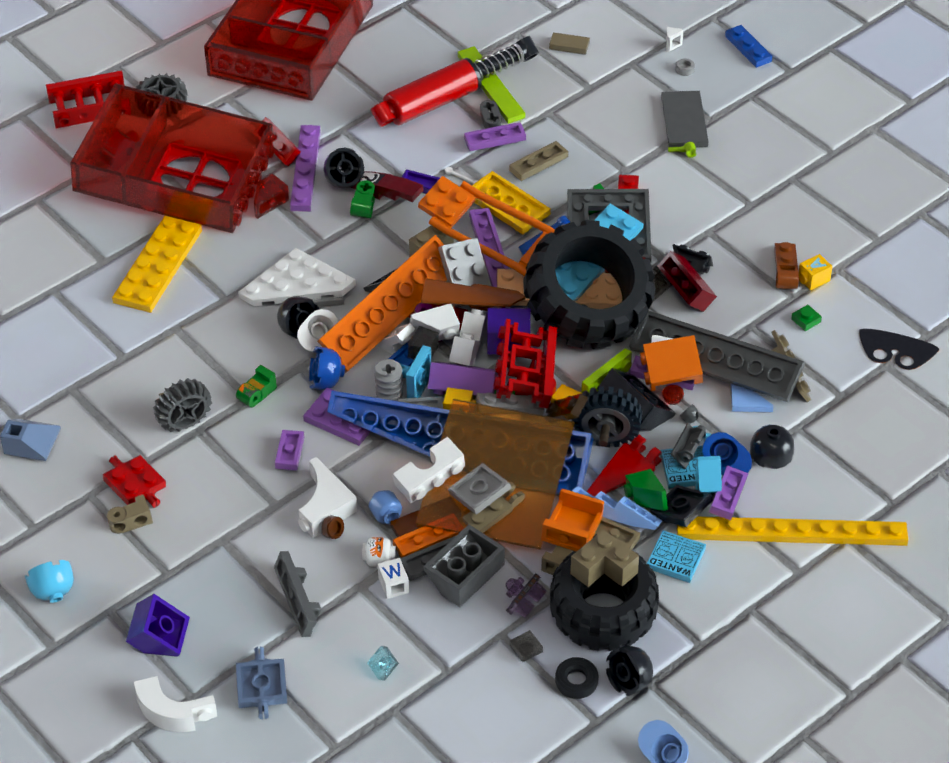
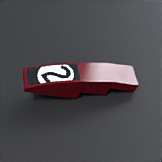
M364 171L362 178L350 187L356 190L359 182L368 180L375 185L373 195L376 199L380 200L385 196L397 201L401 197L412 203L424 191L422 184L409 179Z

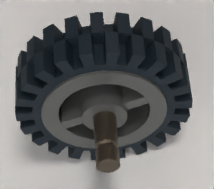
M599 386L598 392L595 387L590 388V393L585 390L582 394L588 397L579 417L572 419L574 431L592 433L596 446L610 448V443H613L614 447H619L620 442L622 444L628 443V440L632 442L639 435L642 410L640 403L637 404L638 400L635 397L631 399L630 393L627 392L623 395L622 389H618L617 393L613 392L614 387H609V390L605 391L604 386Z

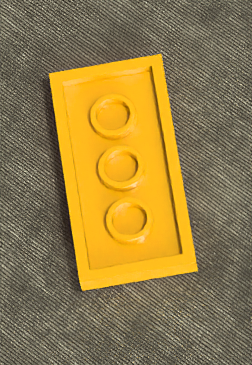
M491 171L472 185L481 192L539 221H543L551 215V208L494 171ZM477 198L475 199V204L482 208H489L492 215L522 235L533 228V226Z

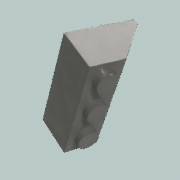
M469 524L424 565V570L441 595L458 607H461L505 565V547Z

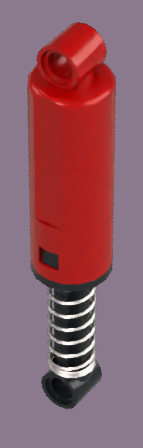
M527 36L511 44V46H507L506 49H500L499 52L496 51L493 55L489 54L487 58L483 57L475 62L469 58H464L387 93L383 98V102L375 105L370 110L379 127H383L391 122L396 125H402L480 89L484 76L489 78V74L495 75V72H501L502 68L508 69V65L513 67L515 62L518 64L526 62L537 56L539 51L532 38Z

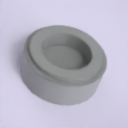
M680 59L676 62L675 71L679 75L689 76L694 73L695 64L690 59Z

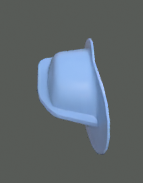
M661 720L650 721L639 732V748L651 763H686L689 755L688 745L683 737L667 722Z

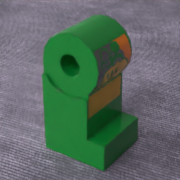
M262 365L255 369L256 374L246 383H243L236 393V398L251 408L277 388L275 373Z

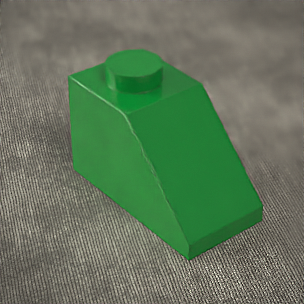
M652 469L625 475L626 484L623 487L627 498L630 497L634 503L641 507L662 511L668 510L666 490Z

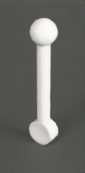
M451 167L445 168L446 175L452 174L472 184L479 181L453 171Z

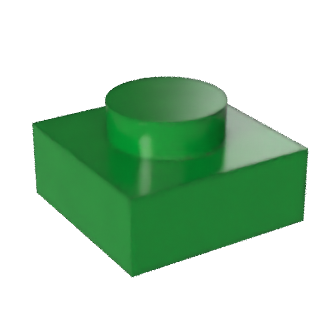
M807 304L793 312L791 319L804 331H807L821 323L822 316Z

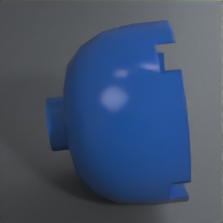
M316 346L313 352L317 354L315 358H311L309 367V381L313 380L314 382L310 388L318 390L333 388L338 383L340 377H344L345 365L341 363L340 356L333 349Z

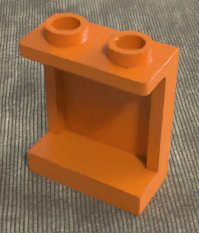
M694 335L643 344V352L640 353L641 364L646 365L647 372H644V379L646 385H650L651 391H656V386L693 380L694 384L703 383V372Z
M561 489L559 501L550 519L546 518L543 523L541 541L578 551L593 538L603 517L604 501Z

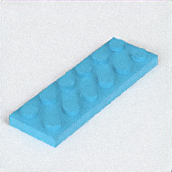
M611 203L594 220L600 221V226L609 228L612 224L624 230L623 236L629 241L635 238L644 226L642 222ZM585 261L568 262L555 269L557 281L561 289L575 302L593 284V281L605 271L604 268Z

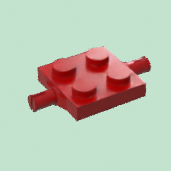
M116 455L109 459V463L115 468L103 474V481L127 505L136 502L135 497L144 495L145 500L154 508L160 504V500L154 494L166 487V480L141 455L125 463H122Z

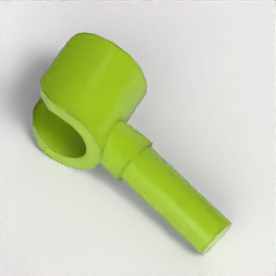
M687 142L681 147H668V152H686V155L690 158L697 155L693 142Z

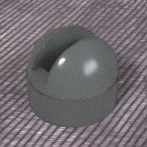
M692 404L680 414V417L687 423H694L699 417V412Z

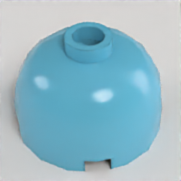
M59 560L60 565H53L52 561L46 562L28 571L29 576L25 575L30 592L36 598L45 601L49 600L50 603L61 601L63 596L72 588L74 581L73 570L69 561Z

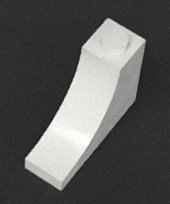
M317 457L309 461L310 476L314 479L317 488L311 500L299 509L300 520L298 521L300 528L304 532H308L313 538L322 533V523L326 517L333 515L344 520L357 512L356 496Z

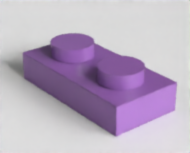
M282 430L275 459V469L298 470L305 438L304 431Z

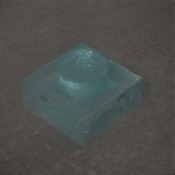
M380 646L367 662L376 677L384 681L399 664L386 646Z

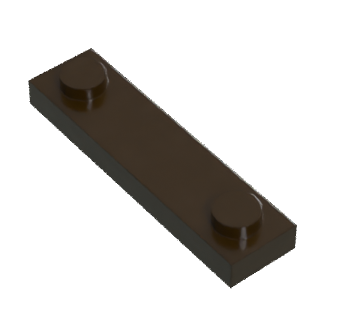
M580 393L551 402L545 411L547 413L545 420L554 424L578 418L588 397Z

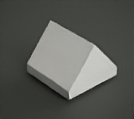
M667 27L666 51L670 52L682 45L683 30L680 28Z

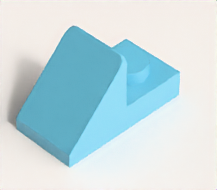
M720 456L697 457L695 490L706 493H717L722 490Z

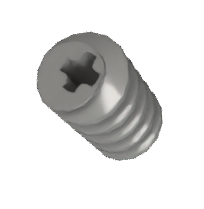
M384 359L376 364V398L393 401L403 399L402 367L397 361Z

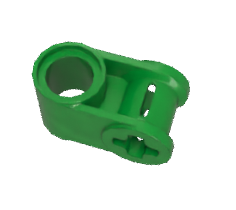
M364 180L357 184L354 198L351 201L350 216L371 219L375 203L373 195L375 185L371 181Z

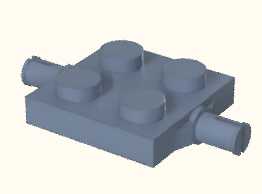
M260 646V654L258 647L254 648V660L236 663L239 708L258 707V717L263 720V711L265 719L269 717L268 706L287 704L284 658L267 659L264 656V647Z

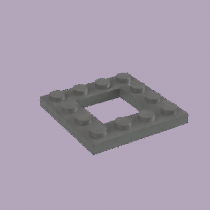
M567 189L568 219L570 222H574L576 226H580L584 220H589L588 211H603L610 203L621 210H629L630 216L644 224L643 229L634 239L644 249L642 258L649 259L651 262L649 189Z

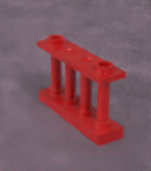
M122 70L46 84L49 104L56 103L57 111H52L55 128L132 114L130 97L123 98L121 91L125 90ZM113 92L115 100L104 102L102 94ZM94 96L96 103L84 105L83 98ZM75 99L77 107L65 109L64 101Z

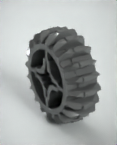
M160 73L157 76L151 75V78L145 77L144 81H140L139 85L136 86L135 91L138 107L142 109V112H147L148 115L154 114L155 117L158 115L164 117L165 114L171 115L172 112L178 113V110L183 109V105L186 104L188 95L184 82L179 77L175 78V75L168 76L167 73L165 75H160Z
M187 378L183 382L180 379L178 383H172L171 387L165 388L164 393L159 394V399L155 400L156 405L153 407L154 415L158 423L165 430L167 429L170 432L177 430L180 432L182 429H187L196 423H200L202 418L207 417L206 412L211 410L209 406L212 404L210 392L201 381Z

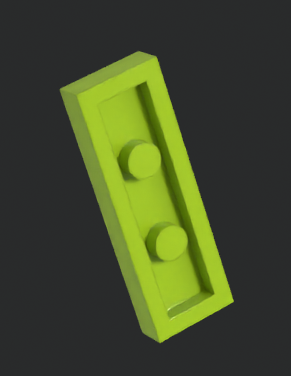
M627 348L623 349L583 380L581 393L585 390L590 393V388L594 387L598 392V386L611 368L623 372L629 371L632 366V352Z

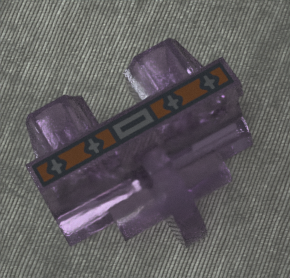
M535 573L525 586L522 585L524 579L521 577L517 580L514 578L508 579L505 584L508 590L506 595L509 598L513 595L516 596L506 610L510 615L516 611L526 618L535 606L526 599L527 595L538 603L547 592L538 583L541 578L538 574Z

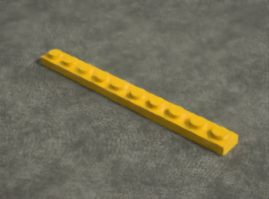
M697 516L687 527L677 525V535L691 540L907 546L908 544L906 522L732 517L731 520L722 517Z

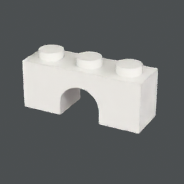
M448 437L429 449L431 461L434 463L431 468L419 469L412 462H409L393 473L395 486L410 503L422 499L427 492L434 487L441 486L446 479L453 474L460 473L465 467L464 454Z

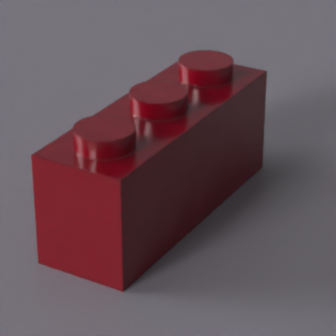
M670 251L657 265L689 306L704 312L717 297L685 257Z

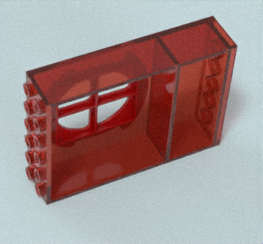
M236 0L204 45L207 76L313 101L373 7V0ZM307 10L300 23L278 19L290 11ZM314 13H321L328 19V30L307 25Z
M115 83L70 162L72 191L233 233L236 226L241 224L243 212L246 213L248 209L249 199L254 197L255 187L260 184L262 179V172L267 170L269 158H273L275 147L272 146L275 139L273 124ZM184 157L200 158L193 173L167 166L170 162ZM209 161H214L226 170L229 175V181L226 182L201 174ZM167 174L189 180L186 189H181L163 184L161 176ZM198 183L224 190L215 197L193 192Z

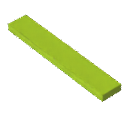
M475 46L457 51V57L460 60L469 58L475 62L483 58ZM489 74V78L484 76L481 81V88L491 101L496 102L499 112L509 124L524 119V110L496 74Z

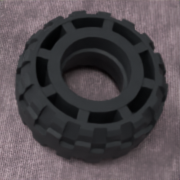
M576 551L570 553L554 571L550 585V610L552 617L556 619V626L565 636L569 635L572 642L582 646L584 644L590 650L599 651V648L613 651L623 645L630 646L638 641L639 637H643L651 629L653 620L656 619L659 604V585L656 582V575L649 564H646V561L643 560V557L639 555L638 574L625 585L620 586L603 574L587 587L571 575V556ZM606 593L618 597L623 603L614 607H599L587 603L585 599L594 594Z

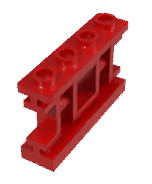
M506 319L504 326L500 325L498 338L501 339V343H498L496 355H499L500 358L496 361L495 372L498 373V377H495L493 390H497L496 398L501 399L502 395H506L505 398L510 399L512 391L532 394L531 403L536 404V401H538L539 407L547 409L553 394L557 327L549 326L547 331H544L543 327H539L537 335L518 331V323L510 324L511 319ZM509 334H511L510 342L521 343L522 346L512 344L510 351H508ZM542 340H544L543 357H541L542 349L531 348L530 345L540 347ZM515 357L534 360V369L515 365ZM508 368L507 376L518 377L519 380L509 378L506 386V369ZM541 374V383H540V392H539V384H538V383L528 382V380L537 381L538 378H539V375Z

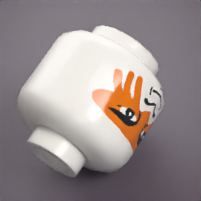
M370 537L367 543H363L362 561H366L369 567H378L379 563L393 560L396 557V546H391L389 538Z

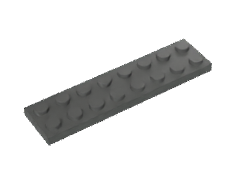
M649 310L644 320L639 324L629 345L630 350L641 353L643 352V344L651 343L652 335L673 339L694 335L704 375L785 402L789 401L805 365L804 361Z

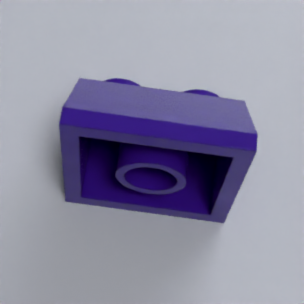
M488 308L487 354H496L498 343H501V339L498 338L500 325L504 326L506 319H511L510 324L517 322L518 331L531 334L530 308ZM509 334L508 351H510L512 344L522 346L521 343L510 342L511 334Z
M152 594L136 604L126 642L145 654L177 657L181 653L190 617L157 595Z

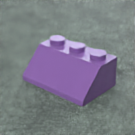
M432 362L428 389H433L434 394L441 395L446 394L447 387L471 390L473 395H477V393L494 394L493 385L495 377H498V373L494 369Z

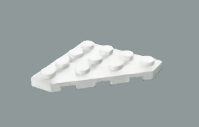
M295 248L241 289L238 294L240 299L252 306H262V302L274 301L275 304H281L293 296L321 299V296L333 295L336 298L343 297L356 286V280Z

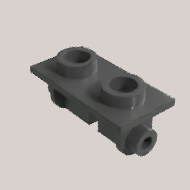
M687 423L671 452V455L683 469H686L689 462L693 460L700 441L706 435V428L702 425L693 428Z

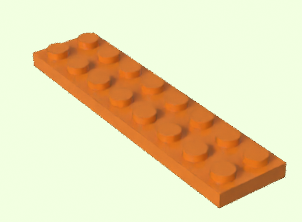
M436 235L428 240L317 341L322 347L333 349L338 353L341 363L345 365V373L415 310L417 304L421 303L426 278L447 281L438 247L444 244Z

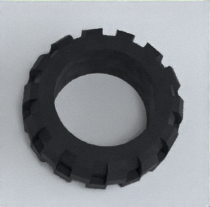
M584 220L580 226L570 222L555 228L554 233L546 234L536 245L526 266L527 271L523 279L524 295L526 299H530L527 306L531 309V314L535 321L542 320L545 323L543 326L544 331H547L549 326L557 327V336L559 335L567 339L566 345L576 348H583L584 344H591L592 349L610 347L613 341L620 343L633 335L636 328L646 317L653 303L656 289L652 282L655 276L649 259L642 258L644 249L634 238L631 241L623 236L624 230L612 224L609 228L600 226V221ZM573 261H585L596 264L608 271L617 281L622 293V302L614 307L605 309L582 306L569 298L561 289L557 281L555 269Z

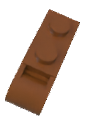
M789 242L775 243L776 289H798L799 272L796 245Z

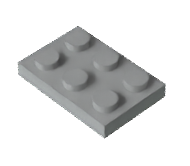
M478 238L438 247L448 282L467 286L473 284L491 286ZM454 304L457 308L466 306L464 304Z

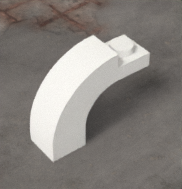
M158 676L134 681L136 697L141 712L152 724L159 728L173 732L196 731L194 722L207 721L217 717L213 695L179 702L171 700L163 694Z

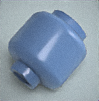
M384 490L378 491L372 496L369 502V509L379 523L390 524V521L400 517L402 505L392 491Z

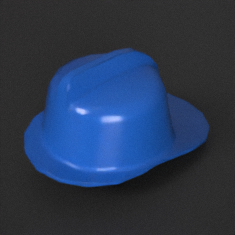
M717 432L707 437L703 443L702 452L704 457L720 456L721 475H724L727 466L749 473L752 466L751 455L731 435Z

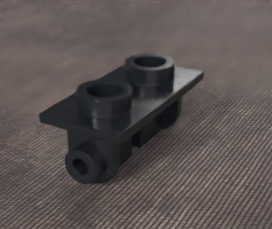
M682 244L679 246L672 245L674 253L685 257L688 262H691L690 265L696 272L701 274L708 273L710 266L713 267L712 257L708 253L693 251L688 246Z

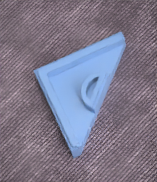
M731 384L733 412H773V404L755 391Z

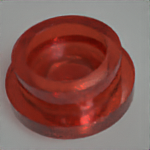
M668 385L664 387L662 397L666 403L676 405L683 399L684 391L678 385Z

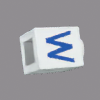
M400 558L386 560L378 564V578L387 599L409 593V579Z

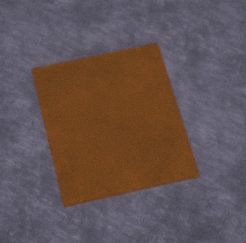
M453 399L440 441L448 437L464 454L465 467L460 473L453 474L446 479L441 486L434 487L423 497L416 525L458 534L467 527L463 522V517L471 512V510L449 494L448 488L484 463L505 480L516 485L515 490L505 498L507 501L520 491L525 494V498L513 508L512 512L483 534L494 541L541 550L543 543L541 541L542 526L545 519H549L575 422Z

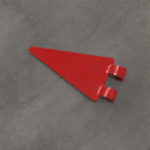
M638 435L630 445L628 443L622 444L586 492L594 497L600 491L606 494L626 484L625 475L652 469L654 472L655 466L662 462V459L659 457L662 452L654 447L644 457L641 453L646 450V446L643 445L646 439Z

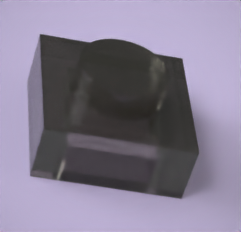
M530 630L510 640V647L522 662L543 652V646Z

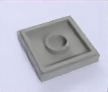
M482 463L448 488V491L452 497L477 515L510 490L511 485L507 480Z

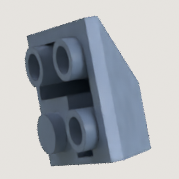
M24 419L7 420L0 435L3 452L8 455L46 461L61 427L59 425Z

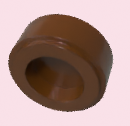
M330 515L322 523V533L327 538H339L344 531V522L340 517Z

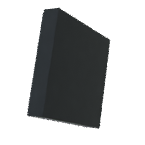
M676 485L666 494L668 510L651 509L649 512L662 521L687 527L713 501L710 493Z

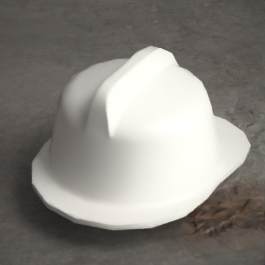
M324 309L311 313L297 332V338L301 346L309 352H313L316 346L322 347L317 341L339 322L338 318L334 313Z

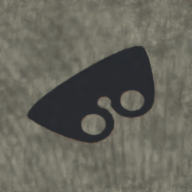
M876 329L859 330L865 353L872 361L878 363L890 361L893 356L892 350L896 349L899 351V354L895 356V363L900 368L912 370L929 361L939 351L937 346L913 337ZM875 350H884L887 353V357L877 359L873 353ZM903 356H909L914 360V363L910 366H905L900 362V359Z

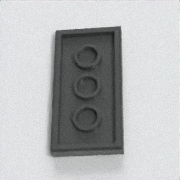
M700 90L661 92L669 147H681L687 142H693L695 147H708L709 141Z

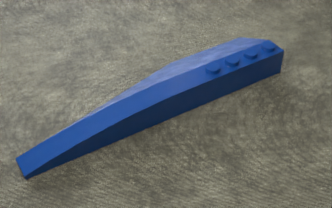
M331 391L327 410L332 415L430 457L429 449L448 437L464 454L465 467L462 469V472L468 474L484 463L508 482H513L516 485V489L559 496L561 489L572 491L577 486L583 488L593 444L592 433L338 391Z

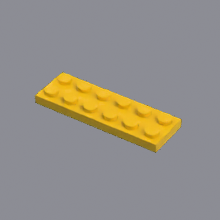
M164 216L112 296L113 303L151 313L202 232V225Z

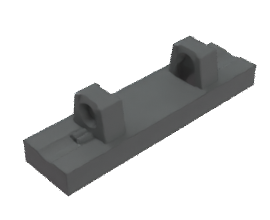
M280 551L274 565L275 572L301 637H310L321 611L319 602H309L302 585L307 576L305 568L294 566L289 551Z

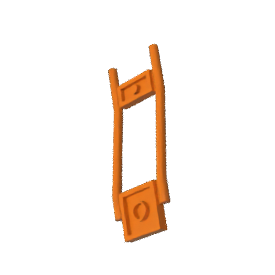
M442 176L420 200L418 208L432 216L429 224L445 235L459 242L471 239L452 229V227L472 206L476 198L543 232L523 255L519 263L479 243L482 254L510 267L525 277L526 266L536 245L546 234L554 233L555 229L481 192L466 181H463L459 187Z

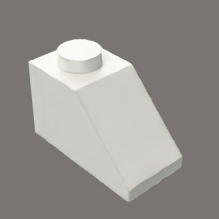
M451 303L411 314L410 323L416 332L437 341L450 340L454 336L459 335L460 323Z

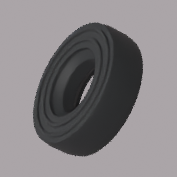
M568 658L557 667L555 683L558 690L566 697L573 699L588 697L596 690L599 675L597 668L591 661L585 658ZM572 672H581L586 676V680L582 684H573L569 682L567 677Z

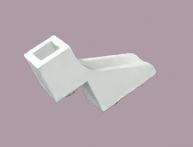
M472 309L471 312H464L460 335L454 336L449 358L450 362L474 366L479 346L487 334L488 311Z

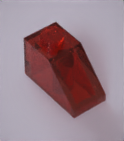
M274 174L257 182L254 198V210L257 219L289 201L288 185Z

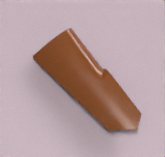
M426 278L421 303L438 306L450 303L464 304L473 309L488 311V308L511 307L517 302L525 300L526 297L516 290L482 284L467 286Z

